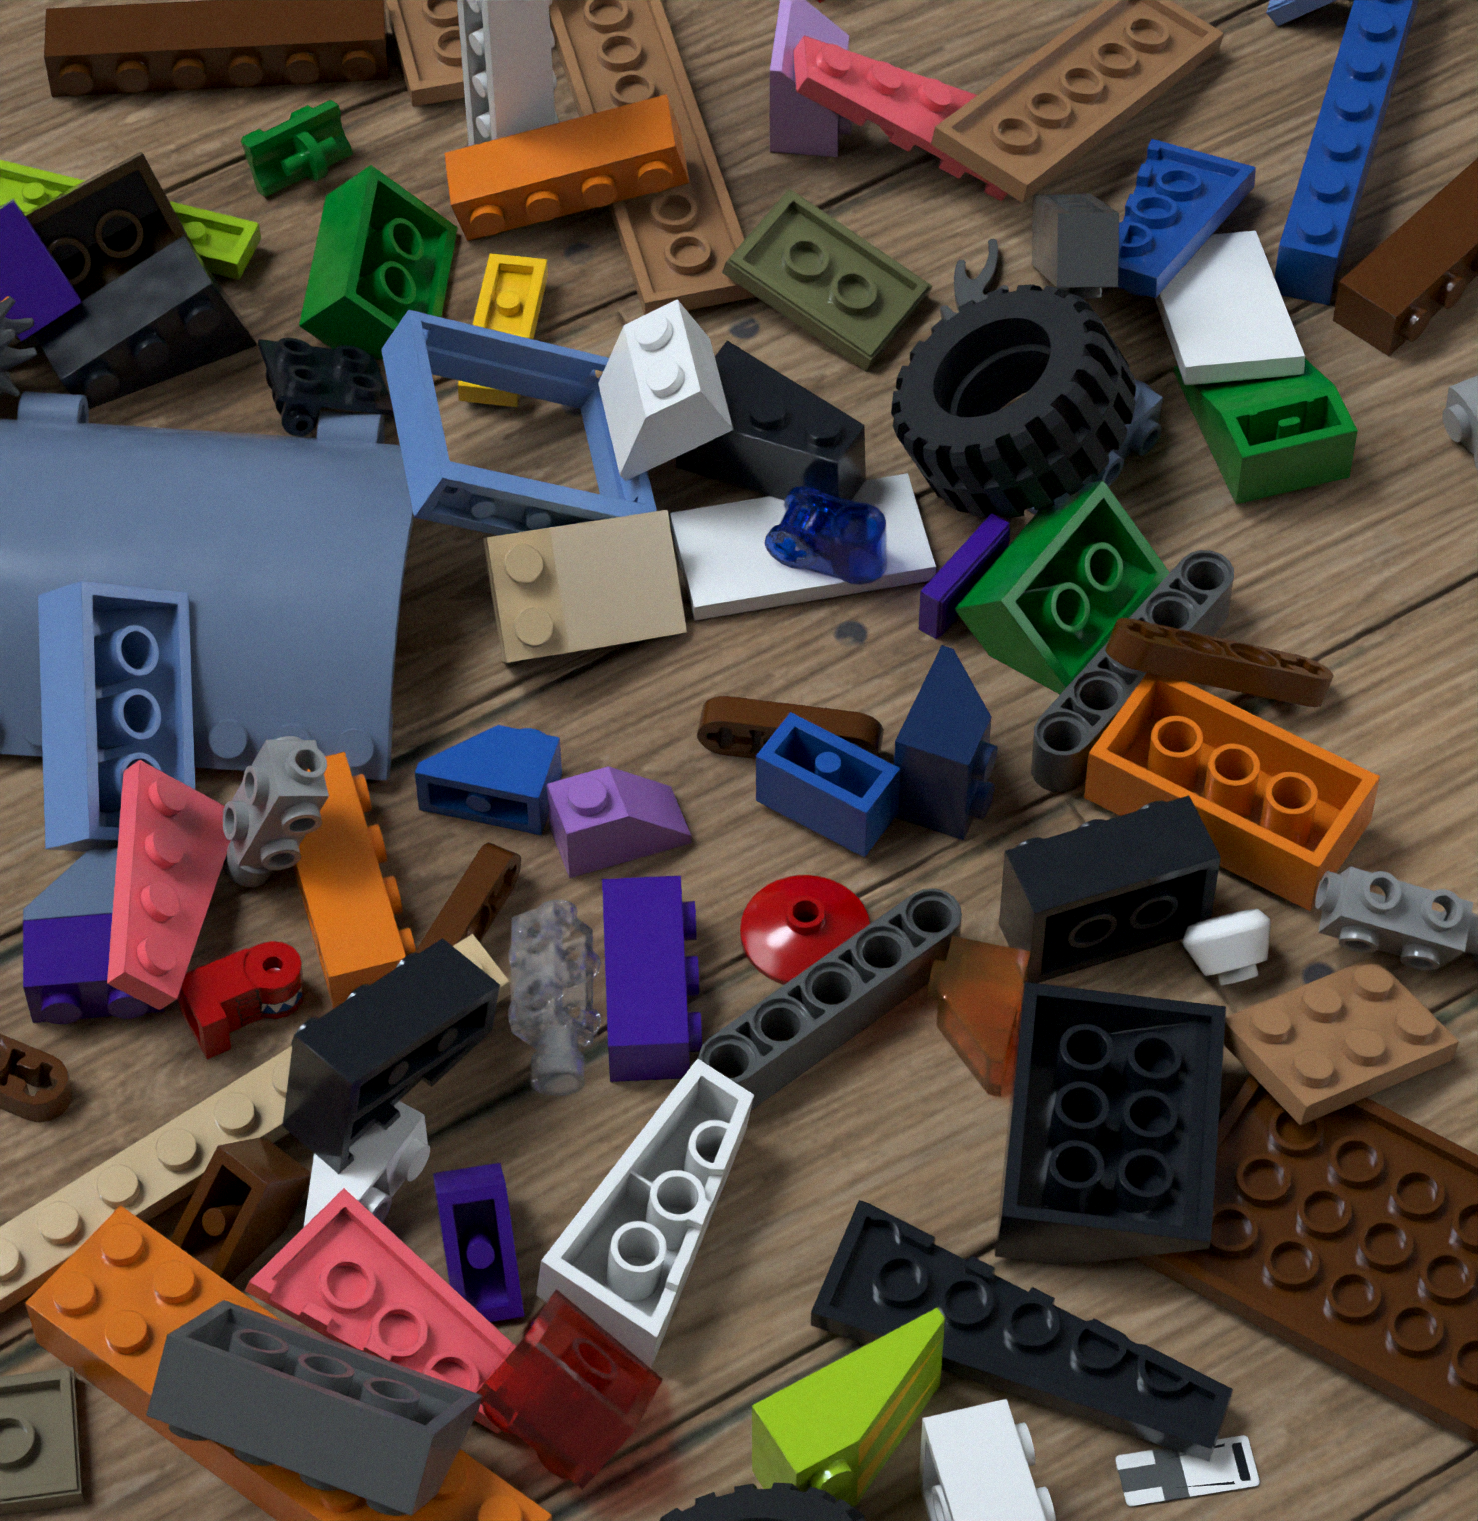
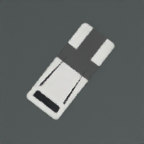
M1244 1435L1217 1439L1210 1462L1170 1448L1123 1454L1116 1457V1465L1128 1506L1256 1487L1260 1483L1249 1439Z

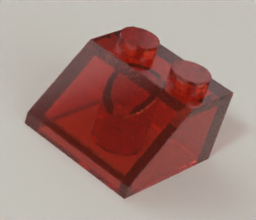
M556 1289L489 1371L475 1393L483 1395L480 1404L487 1418L496 1427L505 1432L517 1434L537 1451L540 1462L548 1471L559 1478L570 1479L583 1490L636 1430L663 1378Z

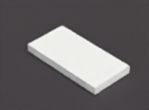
M1245 231L1212 234L1155 298L1184 384L1197 385L1304 374L1305 355L1257 232Z
M908 473L865 480L840 517L771 496L670 513V527L694 621L930 581L936 574V565Z

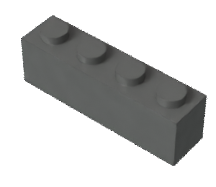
M1034 194L1032 265L1053 285L1081 298L1102 297V287H1118L1119 213L1092 194Z

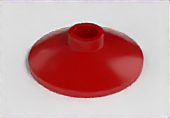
M796 875L768 884L751 898L741 918L740 938L743 950L751 964L767 978L785 985L870 924V920L863 903L844 885L825 877ZM811 917L815 920L811 922H801L798 921L797 918Z

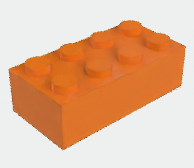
M1146 673L1089 752L1084 798L1122 816L1138 811L1144 805L1154 801L1169 802L1190 796L1221 857L1219 866L1311 911L1315 906L1317 889L1326 871L1337 873L1371 822L1380 776L1184 680Z

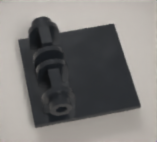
M281 338L279 341L258 340V347L267 369L265 374L266 381L272 389L273 401L278 413L281 415L282 426L287 433L299 437L310 434L317 425L321 407L394 416L391 397L373 354H368L360 348L348 345L338 346L336 349L315 347L296 338Z

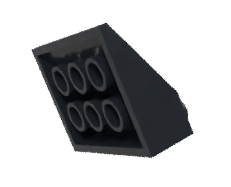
M1030 982L1024 983L1017 1024L995 1257L1069 1265L1209 1249L1212 1232L1226 1006Z

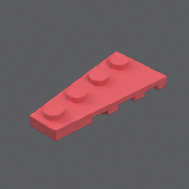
M805 35L794 48L793 56L797 93L859 126H863L867 120L879 125L882 131L889 137V142L908 152L914 145L941 159L940 169L958 179L967 172L985 182L984 192L1000 201L1008 194L931 145L935 126L976 97V94Z
M139 760L123 771L107 984L161 1010L175 1001L179 995L227 855V847L231 840L226 839L223 831L224 805Z
M345 1188L248 1282L245 1289L249 1294L333 1341L483 1395L474 1421L497 1434L541 1390L549 1379L545 1372Z

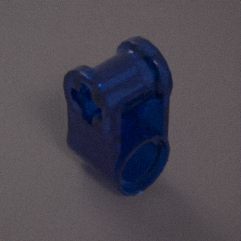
M795 487L788 492L784 502L786 512L779 525L773 526L768 531L764 542L766 550L775 560L791 568L807 569L839 578L850 584L863 585L872 583L884 574L888 564L887 527L884 514L877 507L868 503L854 502L828 495L812 487Z

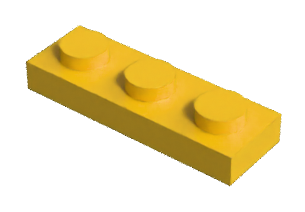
M490 253L472 325L534 339L548 278L547 259ZM458 381L459 401L518 407L519 394Z

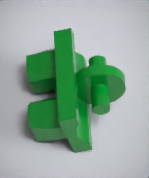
M332 100L326 101L314 108L307 105L292 112L289 120L267 131L257 129L243 136L241 140L257 192L264 197L306 177L311 181L317 182L328 175V166L353 155L351 145L342 128L339 105Z

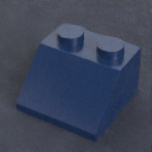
M941 645L895 740L894 765L900 768L899 812L895 818L964 840L974 817L983 820L990 808L995 784L987 780L996 761L998 746L990 744L991 715L955 650Z

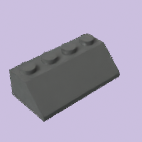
M222 1300L167 1335L146 1416L169 1424V1430L181 1438L194 1441L209 1439L234 1449V1454L245 1462L261 1466L276 1464L300 1473V1479L311 1487L327 1491L342 1489L366 1498L367 1505L380 1513L392 1516L406 1514L412 1516L437 1495L479 1410L483 1395Z

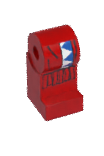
M269 941L249 949L245 948L185 974L178 995L180 1012L207 1060L231 1049L229 1033L264 1017L279 1019L287 1017L298 1010L305 994L300 955L292 946L284 942Z

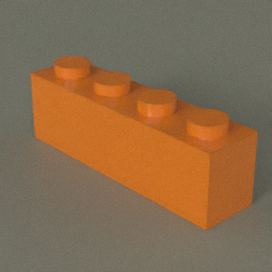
M667 94L444 153L450 204L467 241L492 236L538 222L549 221L580 211L607 206L611 203L645 194L661 192L668 188L689 183L682 134Z
M345 752L325 756L327 768L324 772L329 797L320 810L322 824L317 830L305 835L299 845L301 859L292 866L333 1009L345 1002L356 988L364 984H373L393 971L404 957L416 951L410 928L398 930L394 915L403 913L395 877L393 875L382 878L379 864L387 862V854L378 824L367 827L363 813L372 811L365 777L363 774L352 776Z

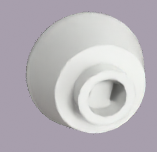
M1259 909L1243 910L1214 917L1188 926L1182 941L1183 946L1205 976L1218 975L1220 985L1243 981L1258 976L1256 964L1268 959L1271 921Z

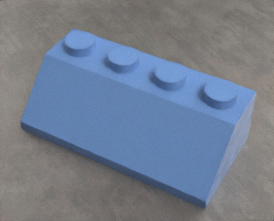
M80 581L39 594L38 618L45 849L87 852L91 849L111 848L118 845L123 771L137 761L142 760L195 789L188 593Z

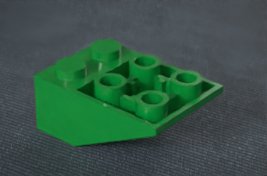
M1306 358L1304 374L1296 376L1185 385L1178 365L1174 366L1175 377L1235 504L1350 478L1358 430L1336 386Z

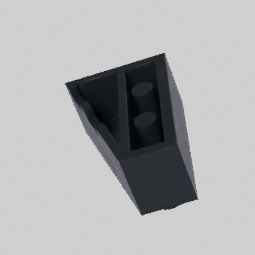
M185 236L177 239L34 333L63 385L71 394L86 396L88 410L258 345L229 296Z
M727 340L715 355V360L733 430L675 457L676 468L840 517L866 480L865 425Z
M442 938L420 953L414 952L407 955L393 971L373 984L359 986L348 996L345 1002L322 1017L315 1016L308 1019L294 1034L291 1043L292 1053L282 1126L334 1171L340 1174L354 1161V1156L349 1152V1148L375 1123L386 1131L401 1117L400 1111L394 1107L397 1102L421 1080L431 1087L434 1086L492 1031L500 984Z

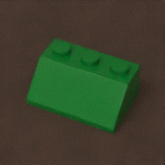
M372 165L368 166L326 195L299 327L332 349L343 345L354 346L366 351L368 354H373L375 359H383L381 349L408 310L442 317L458 227Z
M1103 480L1084 484V487L1072 496L1065 493L1054 499L1055 505L1038 511L955 608V611L990 657L1058 694H1061L1109 641L1116 621L1120 618H1130L1170 573Z

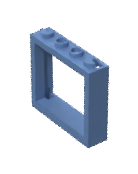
M412 310L406 312L381 351L414 518L494 535H505L657 511L647 471L627 481L619 474L598 385L601 376L597 378L595 370L604 371L609 360L608 357ZM432 374L580 408L600 494L451 462L448 456Z

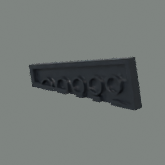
M861 1200L856 1205L811 1311V1326L867 1345L938 1308L945 1318L942 1371L1210 1462L1233 1393L1232 1388L1146 1344H1137L1129 1340L1124 1333L1095 1318L1085 1321L1055 1306L1054 1297L1034 1287H1031L1028 1292L995 1275V1267L973 1256L968 1261L936 1245L934 1236Z

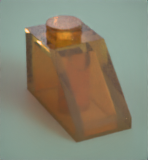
M952 936L946 961L935 959L933 962L927 998L938 1000L937 1028L988 1095L1001 1097L1017 1032L1024 983L1028 982L1031 951Z

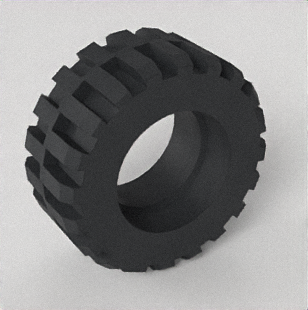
M1028 284L1018 285L1017 290L1009 292V290L1004 288L989 292L987 299L977 303L970 300L958 307L960 312L949 320L943 317L931 328L932 335L925 342L919 340L910 352L911 362L909 366L901 367L896 380L897 391L893 392L891 414L894 417L893 428L897 438L939 498H943L948 506L957 511L988 518L991 513L995 515L999 513L1001 517L1005 518L1024 516L1026 509L1034 507V509L1041 511L1055 505L1054 499L1065 493L1072 496L1084 487L1083 481L1092 473L1099 475L1109 464V453L1112 449H1120L1127 435L1128 429L1125 425L1132 422L1136 404L1134 399L1136 392L1135 379L1129 369V364L1100 317L1094 312L1091 305L1080 296L1070 294L1067 290L1047 285L1042 290L1041 286ZM1026 393L1025 395H1023L1020 399H1018L1017 401H1015V402L1012 403L1011 405H1009V406H1007V407L1001 409L1002 407H1004L1007 403H1009L1010 401H1012V400L1015 399L1016 397H1018V396H1020V395Z

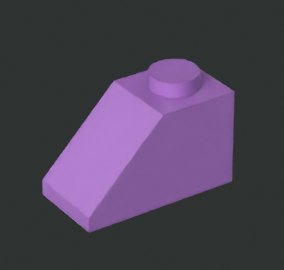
M609 766L547 784L550 830L569 878L692 843L690 831L671 786Z

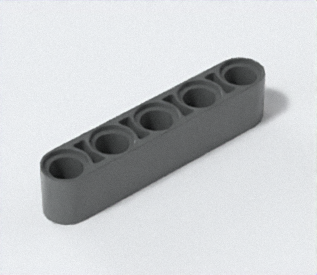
M1199 550L1188 554L1129 619L1214 636L1229 615L1234 580V568L1231 562L1222 554L1210 550ZM1108 642L1040 716L1034 726L1031 774L1037 784L1051 792L1064 793L1072 791L1084 783L1090 750L1146 674V672L1124 666L1107 655L1105 649Z
M935 888L922 889L913 893L711 1036L702 1045L698 1059L721 1074L729 1072L739 1074L740 1076L729 1079L754 1094L751 1110H753L949 969L956 962L960 950L962 920L960 904L948 892ZM933 929L940 932L929 933L924 932L923 930ZM883 964L890 967L880 969L872 966ZM826 1000H835L841 1003L828 1005L822 1002ZM784 1036L790 1039L787 1041H775L770 1038Z

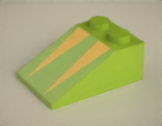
M938 1308L752 1405V1472L763 1489L772 1488L774 1482L793 1483L801 1492H806L810 1487L828 1492L836 1498V1502L842 1499L852 1507L859 1503L940 1386L945 1318Z

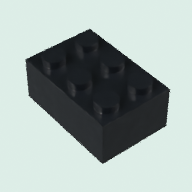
M1190 796L1169 802L1154 801L1144 805L1138 811L1108 820L1094 819L1082 824L1075 830L1045 839L1041 837L1030 838L1021 842L1015 848L1005 850L999 926L1025 981L1030 983H1040L1184 938L1188 926L1211 919L1221 857Z

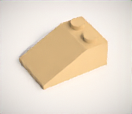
M668 510L483 538L502 662L508 663L687 633Z

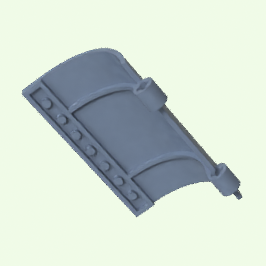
M24 391L19 401L17 420L0 419V754L43 757L38 595L76 582L86 581L188 593L195 767L245 771L248 766L253 764L266 740L295 736L302 740H316L317 747L324 756L345 752L352 776L363 774L365 779L387 780L390 778L393 714L391 712L396 643L405 566L414 515L400 445L385 444L384 416L382 414L321 411L318 421L317 438L88 423L89 410L85 395Z

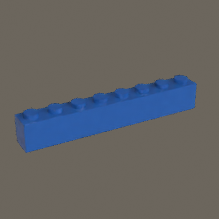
M1354 0L1279 244L1274 278L1283 296L1330 305L1419 0Z

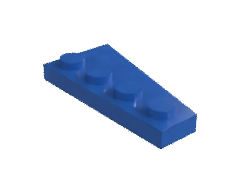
M1151 139L1147 148L1146 162L1141 164L1137 174L1136 188L1133 194H1129L1125 205V216L1123 221L1119 222L1118 287L1125 289L1133 295H1147L1156 298L1255 187L1256 167Z

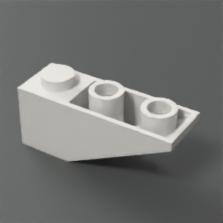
M400 1101L397 1102L394 1107L400 1111L401 1117L386 1131L375 1123L349 1148V1152L354 1156V1161L340 1174L314 1153L304 1227L343 1188L383 1223L390 1210L394 1194L405 1180L411 1182L418 1177L429 1158L430 1146L427 1140L425 1115Z

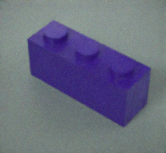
M681 876L602 879L610 1082L682 1079L690 1069L689 1052H700L702 1047L701 1012H687V996H699L698 956H685L684 941L697 940L695 901H682Z

